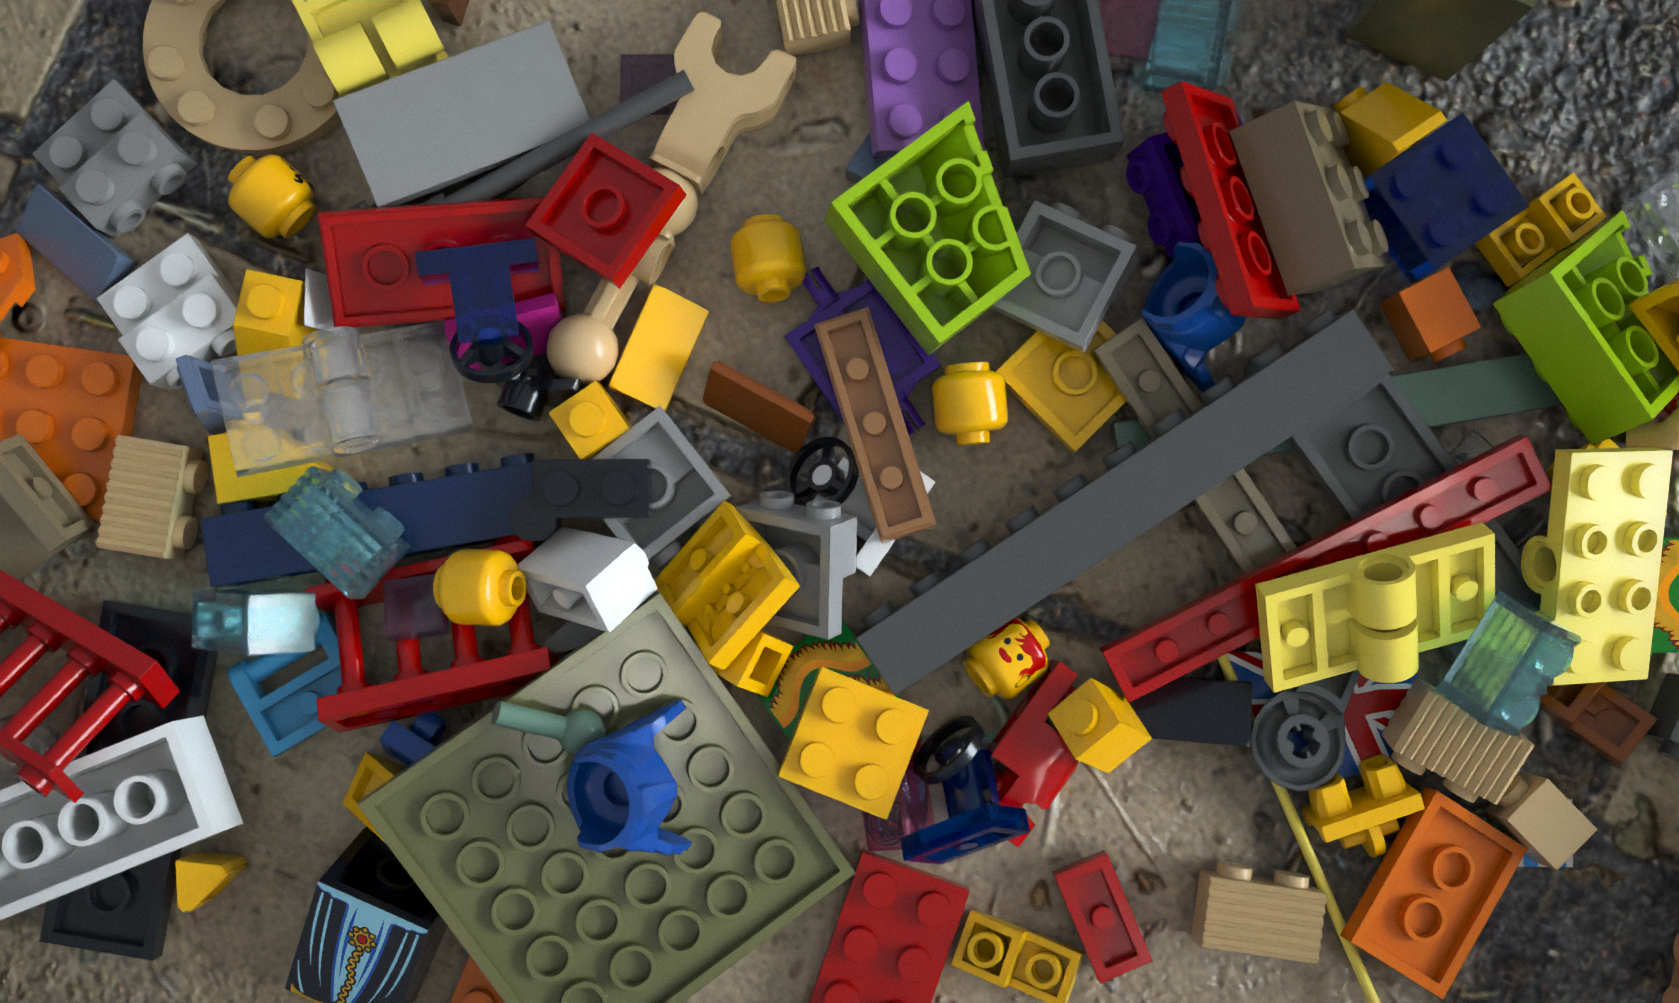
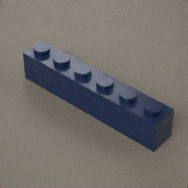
M534 453L500 458V468L482 471L479 470L478 463L448 466L444 468L445 477L424 480L422 472L394 475L388 477L389 487L368 490L367 482L336 485L332 487L334 496L313 499L312 492L309 491L283 494L276 497L277 506L257 509L256 501L220 506L222 515L201 518L210 586L236 587L487 544L503 537L516 536L509 523L510 509L522 497L532 495V460H535ZM557 519L556 528L553 532H557L562 528L561 519Z

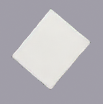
M306 268L304 325L346 336V328L334 329L326 274Z

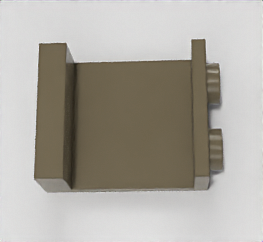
M20 433L0 441V570L21 581L96 524Z

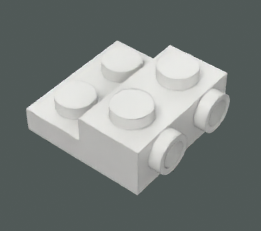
M189 233L96 298L123 335L118 341L152 386L169 391L171 389L183 388L175 358L187 354L210 362L217 356L223 357L237 351L233 322L239 296L199 240Z

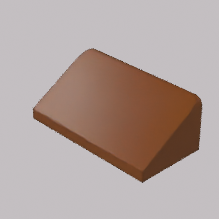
M719 360L718 362H713L706 382L703 402L707 406L793 453L801 450L818 420L816 414Z

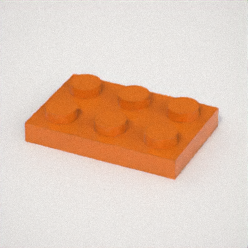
M1425 786L1421 792L1425 809L1408 815L1340 936L1443 1000L1525 855L1527 848L1438 790Z

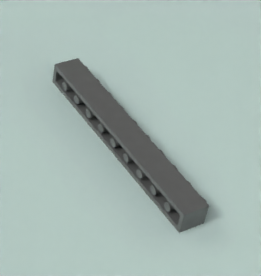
M1328 309L1299 328L1304 335L1303 339L1286 350L1278 342L1249 361L1255 370L1236 383L1230 375L1218 381L1200 394L1205 404L1187 416L1184 415L1180 408L1168 414L1150 427L1156 436L1137 449L1131 441L1123 444L1102 459L1106 469L1087 481L1083 474L1080 473L1054 490L1053 494L1058 501L1040 513L1032 505L1007 521L1004 525L1010 533L990 545L985 537L978 540L957 555L961 565L945 576H942L939 570L935 569L909 587L914 596L895 608L891 601L888 600L865 615L862 621L866 628L860 631L856 639L894 696L1394 370L1356 312L1350 310L1335 316L1331 309Z

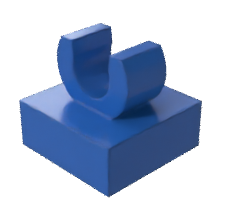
M433 712L419 715L410 730L393 720L381 735L379 741L385 752L409 766L435 748L434 745L447 727L443 725L445 722L443 718Z

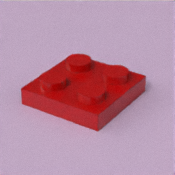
M591 132L525 226L541 240L620 289L687 194L676 182Z

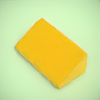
M654 284L612 376L609 387L617 393L654 409L661 406L666 412L710 312L680 295Z

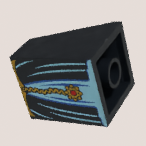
M367 826L318 881L285 989L316 1003H413L448 927L388 845Z

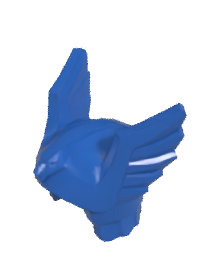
M1178 242L1173 249L1175 254L1173 261L1163 270L1151 286L1141 315L1160 345L1173 358L1186 376L1203 392L1215 384L1204 363L1206 353L1239 331L1245 323L1246 316L1231 315L1230 310L1219 299L1215 287V279L1219 275L1212 254L1197 242Z
M681 699L633 721L614 733L585 745L575 754L569 769L567 791L572 814L581 832L577 836L579 847L595 850L598 853L618 847L629 852H655L664 855H680L683 850L688 851L692 841L659 828L677 796V783L666 763L653 747L654 736L686 709Z

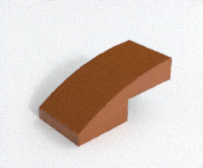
M1535 680L1521 691L1559 724L1618 767H1621L1657 721L1656 717L1607 686L1606 682L1548 686Z

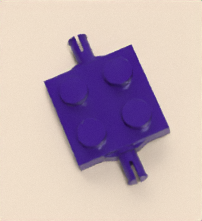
M820 267L810 270L811 276L821 290L818 289L808 273H806L802 284L818 307H816L807 321L786 334L785 340L845 426L814 324L869 307L909 436L915 433V429L904 413H906L917 431L925 426L926 422L922 420L907 397L918 383L939 370L941 364L933 353L929 356L925 353L869 279L855 289L841 291L836 294L821 272Z

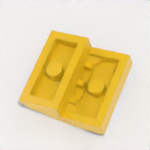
M725 500L654 579L658 588L656 592L662 595L681 624L688 627L707 663L722 670L728 667L800 587L792 573L765 539L732 504Z

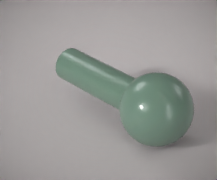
M499 700L492 714L493 725L558 739L562 748L573 756L585 745L606 736L603 720L597 713L589 709H576L562 716Z

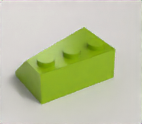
M969 101L832 201L824 219L827 226L928 356L972 323L1031 274L1008 208L1003 207L993 180L992 172L994 170L987 150L983 151L974 127L976 119Z
M1623 210L1589 230L1571 245L1555 253L1493 303L1500 314L1501 321L1506 330L1518 339L1532 359L1538 376L1550 385L1566 408L1570 422L1582 431L1591 445L1653 420L1679 392V372L1629 307L1633 300L1649 293L1646 277L1653 273L1645 256L1640 255L1633 258L1622 232L1631 228Z

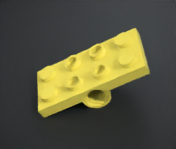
M291 0L313 41V47L328 77L341 97L449 58L420 0Z
M1657 447L1555 449L1547 535H1537L1530 538L1526 542L1521 554L1523 578L1531 590L1541 594L1534 680L1552 686L1648 679L1673 450Z
M1481 522L1255 584L1264 680L1273 693L1358 670L1365 678L1375 682H1402L1417 673L1420 652L1496 632L1495 533Z

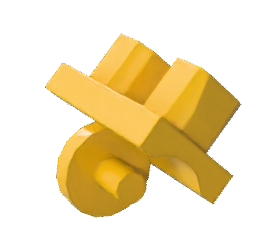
M1384 754L1362 760L1358 765L1364 783L1363 787L1348 791L1344 778L1336 773L1331 780L1317 789L1308 790L1310 805L1301 808L1303 817L1309 827L1314 826L1324 842L1328 843L1339 839L1344 849L1362 844L1369 856L1375 858L1386 853L1383 836L1400 830L1396 819L1425 809L1421 793L1405 782L1396 762Z

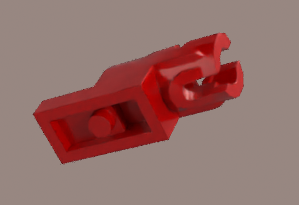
M1055 659L1050 661L1047 673L1033 684L986 748L1006 768L1002 773L996 770L981 802L974 812L983 822L1017 847H1020L1035 826L1034 822L1025 813L1023 804H1037L1041 809L1048 810L1053 800L1075 772L1079 762L1074 758L1061 735L1045 723L1048 713L1076 690L1071 685L1079 676L1062 662Z

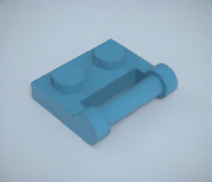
M329 610L311 620L312 626L251 662L243 659L227 669L228 678L272 757L284 754L328 728V726L318 721L316 698L337 694L336 689L342 685L335 615ZM323 646L329 659L268 695L265 693L262 687V680ZM365 674L366 682L371 683Z

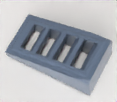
M187 354L175 358L178 365L177 371L190 408L209 434L217 435L228 431L227 425L229 423L252 419L234 371Z

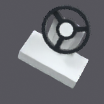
M821 437L812 440L804 445L791 460L785 478L786 491L794 494V504L806 506V503L802 502L799 497L817 494L814 500L839 502L841 504V514L857 517V535L864 539L866 543L856 556V568L870 577L895 540L884 544L880 541L852 448L844 441L835 437ZM834 447L844 449L848 460L843 457L837 465ZM823 448L821 461H818L811 467L807 480L796 487L797 475L802 464L811 454ZM920 471L928 494L935 481Z

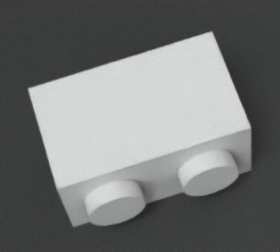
M565 526L560 528L517 564L519 571L525 576L527 591L539 612L609 633L658 589L647 568L649 566L648 558L635 542Z

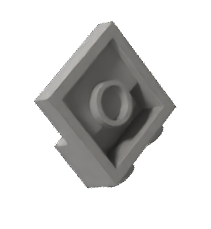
M115 79L108 83L32 153L59 182L60 186L58 189L96 229L115 238L140 225L146 216V211L163 195H168L179 189L185 182L187 173L198 164L134 95Z
M1034 200L1017 232L1031 274L991 306L990 309L1085 353L1109 308L1114 309L1139 263L1137 245L1133 244L1134 239L1128 233L1115 226L1105 224L1102 229L1083 222V216L1070 206L1054 202L1049 207Z
M661 406L657 407L592 458L650 459L652 461V518L603 520L618 539L635 542L646 554L649 564L654 562L659 569L666 566L682 549L684 545L680 541L697 527L700 528L724 500L729 503L734 499Z
M778 490L760 493L759 500L736 507L771 546L800 585L766 624L827 640L841 634L843 578L856 573L857 517L841 514V504L839 502L813 500L807 502L806 506L794 504L793 493Z

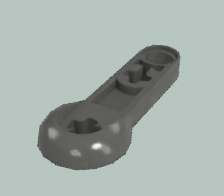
M1358 670L1282 690L1262 706L1252 721L1250 749L1252 758L1263 775L1276 785L1295 791L1317 789L1334 777L1343 763L1346 748L1344 711L1359 678L1360 672ZM1302 728L1304 729L1302 739L1310 745L1308 751L1296 752L1295 756L1292 753L1294 744L1287 739L1288 732H1297Z

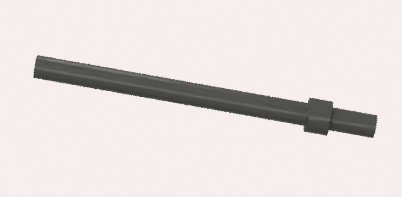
M682 70L448 196L440 193L421 204L491 200L575 155L591 132L605 139L695 91L685 70Z

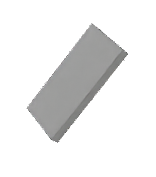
M549 21L333 100L377 207L397 206L508 164L590 120Z

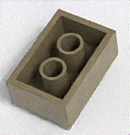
M1292 101L1229 131L1288 295L1323 292L1387 267L1383 253L1388 252V241L1380 223L1376 219L1370 220L1363 201L1369 197L1368 186L1361 170L1357 166L1351 167L1344 148L1350 142L1349 134L1343 119L1337 112L1331 113L1330 108Z

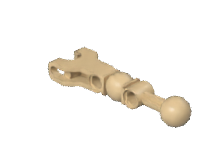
M704 11L699 12L694 17L675 49L674 64L676 73L685 70L695 91L679 99L649 158L652 169L679 184L687 195L620 289L602 278L584 312L562 319L550 331L546 344L547 361L553 372L561 379H581V385H587L595 380H602L614 368L619 351L617 337L613 332V328L637 283L640 281L648 286H652L657 281L676 245L673 236L682 233L693 222L698 208L697 196L702 197L735 138L744 132L764 128L775 121L795 81L797 57L776 49L769 53L764 62L754 72L741 76L727 73L716 64L718 54L723 45L721 20Z

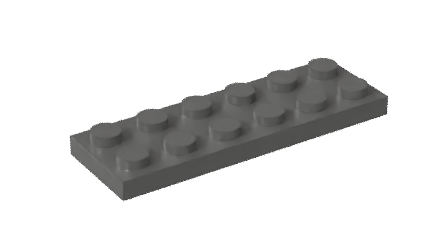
M1389 373L1287 439L1347 521L1457 466ZM1496 518L1484 523L1495 533L1496 632L1441 646L1444 653L1484 707L1494 711L1535 681L1533 675L1541 594L1531 590L1523 578L1521 552Z

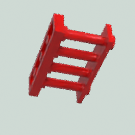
M509 536L496 539L492 542L491 547L483 549L500 550L509 553L516 563L519 564L538 546L534 542L522 540L518 536ZM449 556L361 576L354 573L336 574L328 577L325 580V584L305 588L307 600L324 612L329 610L335 613L342 685L336 689L337 694L316 698L318 721L339 733L511 695L533 678L550 669L553 664L559 661V658L548 647L542 648L541 645L535 644L528 591H526L523 603L518 606L517 611L508 621L512 648L507 650V656L485 661V658L479 657L475 625H462L450 621L455 660L450 663V669L433 673L422 669L413 595L433 591L435 574ZM390 600L399 673L393 676V682L372 686L371 683L366 682L358 607Z
M0 570V635L7 628L15 630L20 624L27 628L25 632L28 634V637L0 663V698L47 651L55 653L61 648L68 652L66 657L69 659L0 729V755L21 768L16 773V776L40 795L47 797L54 789L76 803L84 793L63 772L68 764L129 701L136 703L141 697H144L164 709L180 690L158 661ZM99 672H102L109 677L107 681L110 686L43 755L22 743L87 676L95 678Z

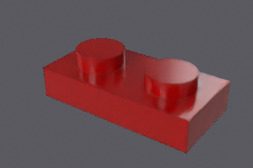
M1104 850L1052 871L1090 965L1100 984L1153 962L1109 856Z

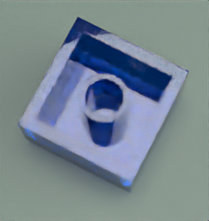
M1461 113L1365 179L1369 190V197L1363 201L1370 220L1376 219L1382 226L1388 241V252L1410 283L1437 270L1529 207V204L1464 113Z

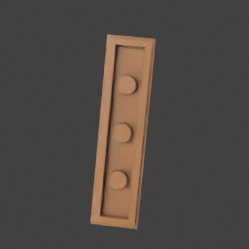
M869 307L814 324L881 543L884 544L937 527Z

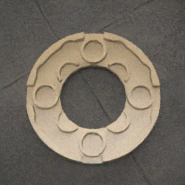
M228 0L151 1L143 31V57L149 82L159 102L168 114L200 140L221 150L251 153L254 156L279 155L295 151L313 143L332 130L341 121L333 100L341 96L328 77L313 47V41L308 32L307 53L301 67L283 87L263 95H241L223 88L211 76L203 57V47L208 37V23L212 16L214 17L218 14L217 10Z

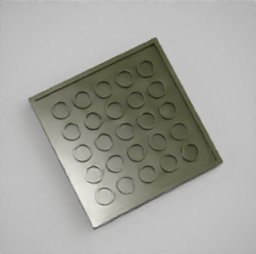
M659 592L646 599L610 633L606 631L599 632L553 664L550 669L539 674L502 701L562 716L576 709H589L601 717L605 724L607 736L633 721L681 699L686 709L654 736L653 747L666 763L677 783V796L659 828L692 841L688 851L683 850L680 855H664L655 852H629L618 847L598 853L595 850L579 847L577 836L581 832L572 814L567 791L569 769L575 756L567 753L560 745L558 739L493 725L492 714L495 706L363 797L358 803V807L505 1003H683L855 874L851 865L791 781L777 776L780 768L779 762L711 665L707 663L702 652Z

